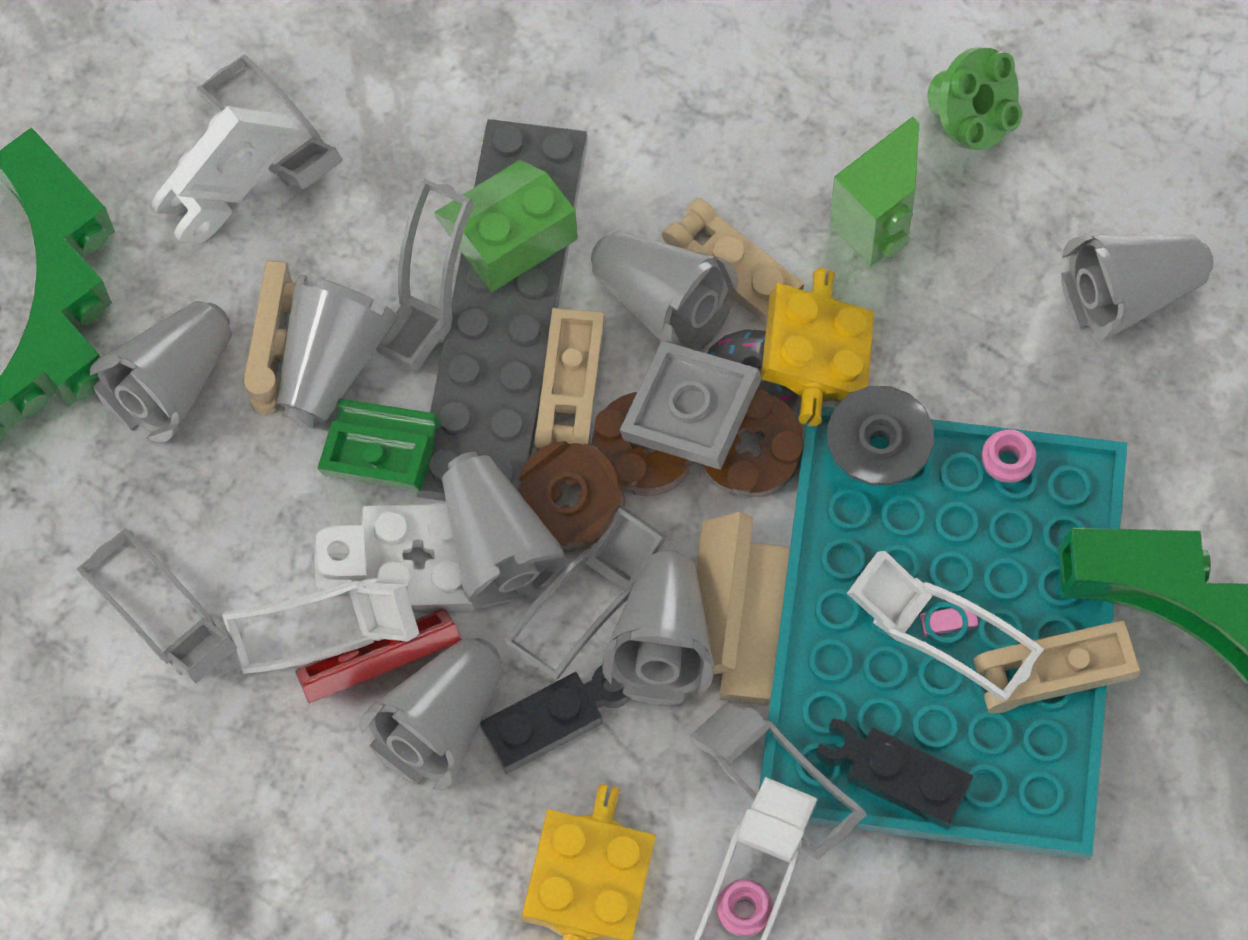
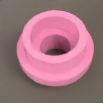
M1016 430L996 432L987 439L982 450V463L985 470L990 476L1002 482L1012 483L1026 478L1032 472L1036 462V450L1032 441ZM1004 452H1010L1017 457L1018 461L1015 464H1006L1000 460L999 455Z
M746 879L728 884L721 891L717 900V916L722 926L730 933L742 937L753 936L763 931L773 909L772 898L766 888L758 882ZM741 901H748L754 905L756 911L751 917L742 918L735 913V905Z

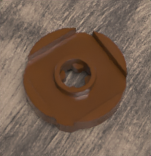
M757 388L721 470L701 464L703 471L715 486L730 494L736 493L739 495H750V497H764L777 492L794 477L803 452L802 429L799 420L785 402L771 396L767 391ZM748 432L751 435L759 433L764 438L759 443L762 451L759 455L754 457L749 451L740 454L736 450V447L741 443L740 435L742 433Z
M637 392L629 393L617 398L606 409L598 413L594 423L595 429L592 446L604 453L615 465L621 476L624 489L634 490V495L645 497L666 493L679 486L685 480L694 461L655 449L654 452L646 454L642 447L633 449L630 445L632 442L623 439L620 428Z
M566 441L554 442L541 448L528 459L522 467L518 478L521 481L518 489L521 496L556 538L564 551H573L598 541L612 524L619 507H625L626 505L622 480L617 468L599 449L585 443L568 444ZM566 483L573 488L581 485L582 491L578 495L579 501L574 506L566 504L559 507L557 502L563 497L562 492L559 490L561 486Z

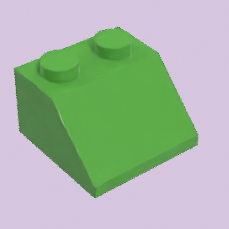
M913 116L834 176L830 226L870 267L884 256L887 259L896 256L903 250L910 239L909 233L916 190L920 124Z
M518 160L463 194V196L472 200L474 206L465 226L459 250L491 292H494L578 239L576 210L545 171L522 160ZM455 200L434 212L435 218L450 238L462 204Z

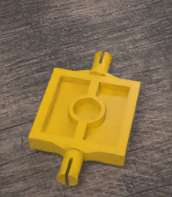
M818 268L813 271L812 292L777 283L771 291L761 372L762 380L786 386L802 397L799 422L805 425L808 421V426L810 427L821 424L823 401L841 402L851 392L868 387L874 311L835 299L832 296L835 273L829 269L826 274V268Z
M600 784L597 786L592 815L576 816L547 809L521 921L548 927L559 936H562V940L633 939L656 834L626 828L613 820L618 797L621 793L620 789L614 786L611 787L606 807L604 806L608 785Z

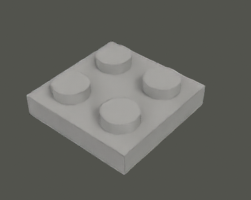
M661 340L620 428V433L625 441L721 470L762 379L759 369Z

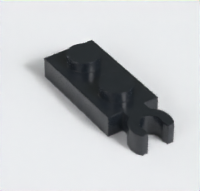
M601 665L594 672L591 681L583 684L577 672H574L482 720L480 728L504 772L508 774L603 724L599 708L603 706L619 708L627 704L631 698L623 694V687L615 692L604 688L603 685L607 679L603 674Z
M841 719L831 720L829 732L840 736L845 744L839 749H831L826 745L819 744L816 756L820 761L831 766H839L845 763L852 766L847 782L949 830L973 781V775L872 727L866 740H863L856 736L855 730L848 722Z

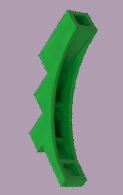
M32 127L0 150L1 182L16 198L29 219L36 255L35 290L29 319L18 347L7 367L0 375V441L4 438L6 431L21 419L32 417L40 412L47 404L48 399L54 394L68 408L78 399H86L95 393L93 386L99 381L97 373L90 375V368L100 358V354L77 329L97 321L103 315L106 307L112 303L103 280L82 258L86 253H93L100 249L106 243L108 237L115 232L107 209Z
M1072 528L1058 546L1062 598L1100 600L1128 606L1154 615L1180 628L1207 646L1225 661L1248 686V584L1206 583L1210 576L1211 560L1208 550L1202 549L1201 531Z

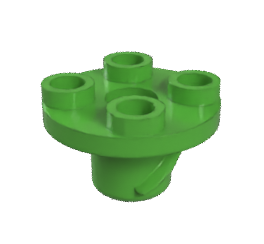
M986 47L967 49L954 59L947 70L938 73L929 85L927 94L929 107L936 116L940 117V123L949 139L959 147L971 150L991 148L1008 131L1017 129L1021 122L1022 108L1018 103L1019 87L1015 72V61L1009 53Z

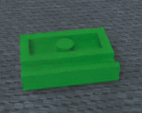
M340 398L337 402L339 408L336 421L332 420L317 469L326 477L421 492L435 446L433 437L436 428L440 429L442 422L438 416L430 412Z

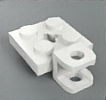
M227 106L212 118L208 126L209 129L193 148L182 155L178 162V167L159 189L151 203V206L158 214L171 213L180 215L188 209V212L174 231V235L181 243L202 244L219 230L233 213L225 201L240 203L299 132L300 129L289 115Z
M447 504L362 506V525L330 526L316 533L314 568L315 587L318 591H323L349 581L378 578L380 583L405 584L413 613L435 612L442 608L446 609L447 612L474 611L475 607L472 606L471 602L469 603L468 598L464 594ZM419 547L423 548L424 552L430 553L433 559L425 561L424 569H414L413 561L404 560L403 554L410 553L412 548ZM348 591L340 595H350V593Z

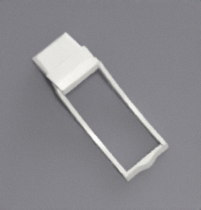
M886 551L876 553L847 592L854 601L875 618L873 623L896 641L918 649L945 663L982 686L1001 701H1007L1016 687L1030 677L1034 662L1044 650L1022 632L980 606L941 587L927 582L922 583L918 578H913ZM932 596L944 599L975 614L1031 650V653L1004 690H1001L953 657L905 633Z
M378 578L349 581L291 600L229 610L222 614L228 636L237 646L233 653L241 674L288 668L326 659L374 643L375 640L410 641L419 635L405 584L380 583ZM349 591L363 637L305 655L249 664L235 619L287 610Z
M765 777L751 809H746L741 826L739 825L733 834L720 874L693 940H701L738 842L789 862L782 886L761 937V940H768L800 856L799 848L802 844L800 840L815 809L817 798Z

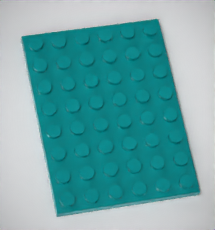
M822 406L821 424L810 427L808 426V421L806 422L768 721H771L786 739L831 783L862 807L866 816L853 827L854 830L1090 860L1093 855L1107 685L1023 704L1010 711L991 714L988 712L984 694L988 692L986 689L934 657L896 641L888 633L873 623L875 618L854 601L847 592L876 553L886 551L913 578H918L922 583L927 582L961 596L1002 619L1033 641L1112 623L1114 603L1100 600L1062 598L1058 546L1072 528L1120 529L1127 442L931 419L934 428V446L926 465L912 478L892 486L868 485L849 477L836 465L827 445V425L835 407ZM1016 430L1032 441L1036 450V462L1032 472L1026 478L1017 482L1007 483L993 478L985 470L982 463V450L987 439L996 432ZM875 437L870 441L871 446L877 449H885L889 446L888 441L882 437ZM1004 452L999 455L1000 460L1006 464H1015L1018 461L1017 457L1010 452ZM936 596L930 598L905 632L946 653L975 672L977 671L973 659L976 656L991 650L1021 644L1010 635L978 616V628L967 630L968 618L965 611L961 607ZM953 608L961 615L963 624L959 632L937 635L931 629L930 617L934 611ZM926 613L924 626L928 633L927 637H924L920 614ZM1020 667L1009 669L1005 672L1008 683ZM841 719L848 722L855 730L856 736L863 740H866L872 727L973 775V781L949 830L847 782L852 766L846 763L839 766H831L820 761L816 756L819 744L826 745L831 749H839L845 744L840 736L829 732L831 720ZM769 731L766 732L759 789L765 777L813 796L817 798V802L808 824L837 827L853 811L809 774Z

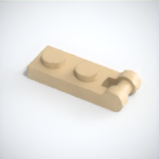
M696 198L686 208L687 215L679 223L672 222L661 234L666 244L719 257L731 263L737 271L738 285L736 292L728 288L727 294L766 325L769 296L777 283L804 290V283L719 217L713 207L701 198ZM700 230L711 237L703 246L693 239Z
M266 260L244 375V385L249 395L251 406L256 413L263 416L272 415L281 407L276 403L278 395L276 376L279 360H283L288 331L285 327L288 313L291 312L294 286L296 284L292 282L287 262Z
M552 308L536 428V449H541L554 442L566 441L568 444L585 443L590 445L592 420L605 324L604 312ZM556 413L576 414L574 426L555 424Z
M1125 620L1035 640L1034 642L1039 644L1044 650L1034 662L1030 677L1016 687L1007 701H1001L989 691L984 694L988 712L997 714L1010 711L1019 705L1138 678L1140 668ZM1017 644L984 652L976 656L973 661L978 674L1001 690H1004L1008 685L1005 672L1009 669L1021 667L1031 653V650L1023 644Z

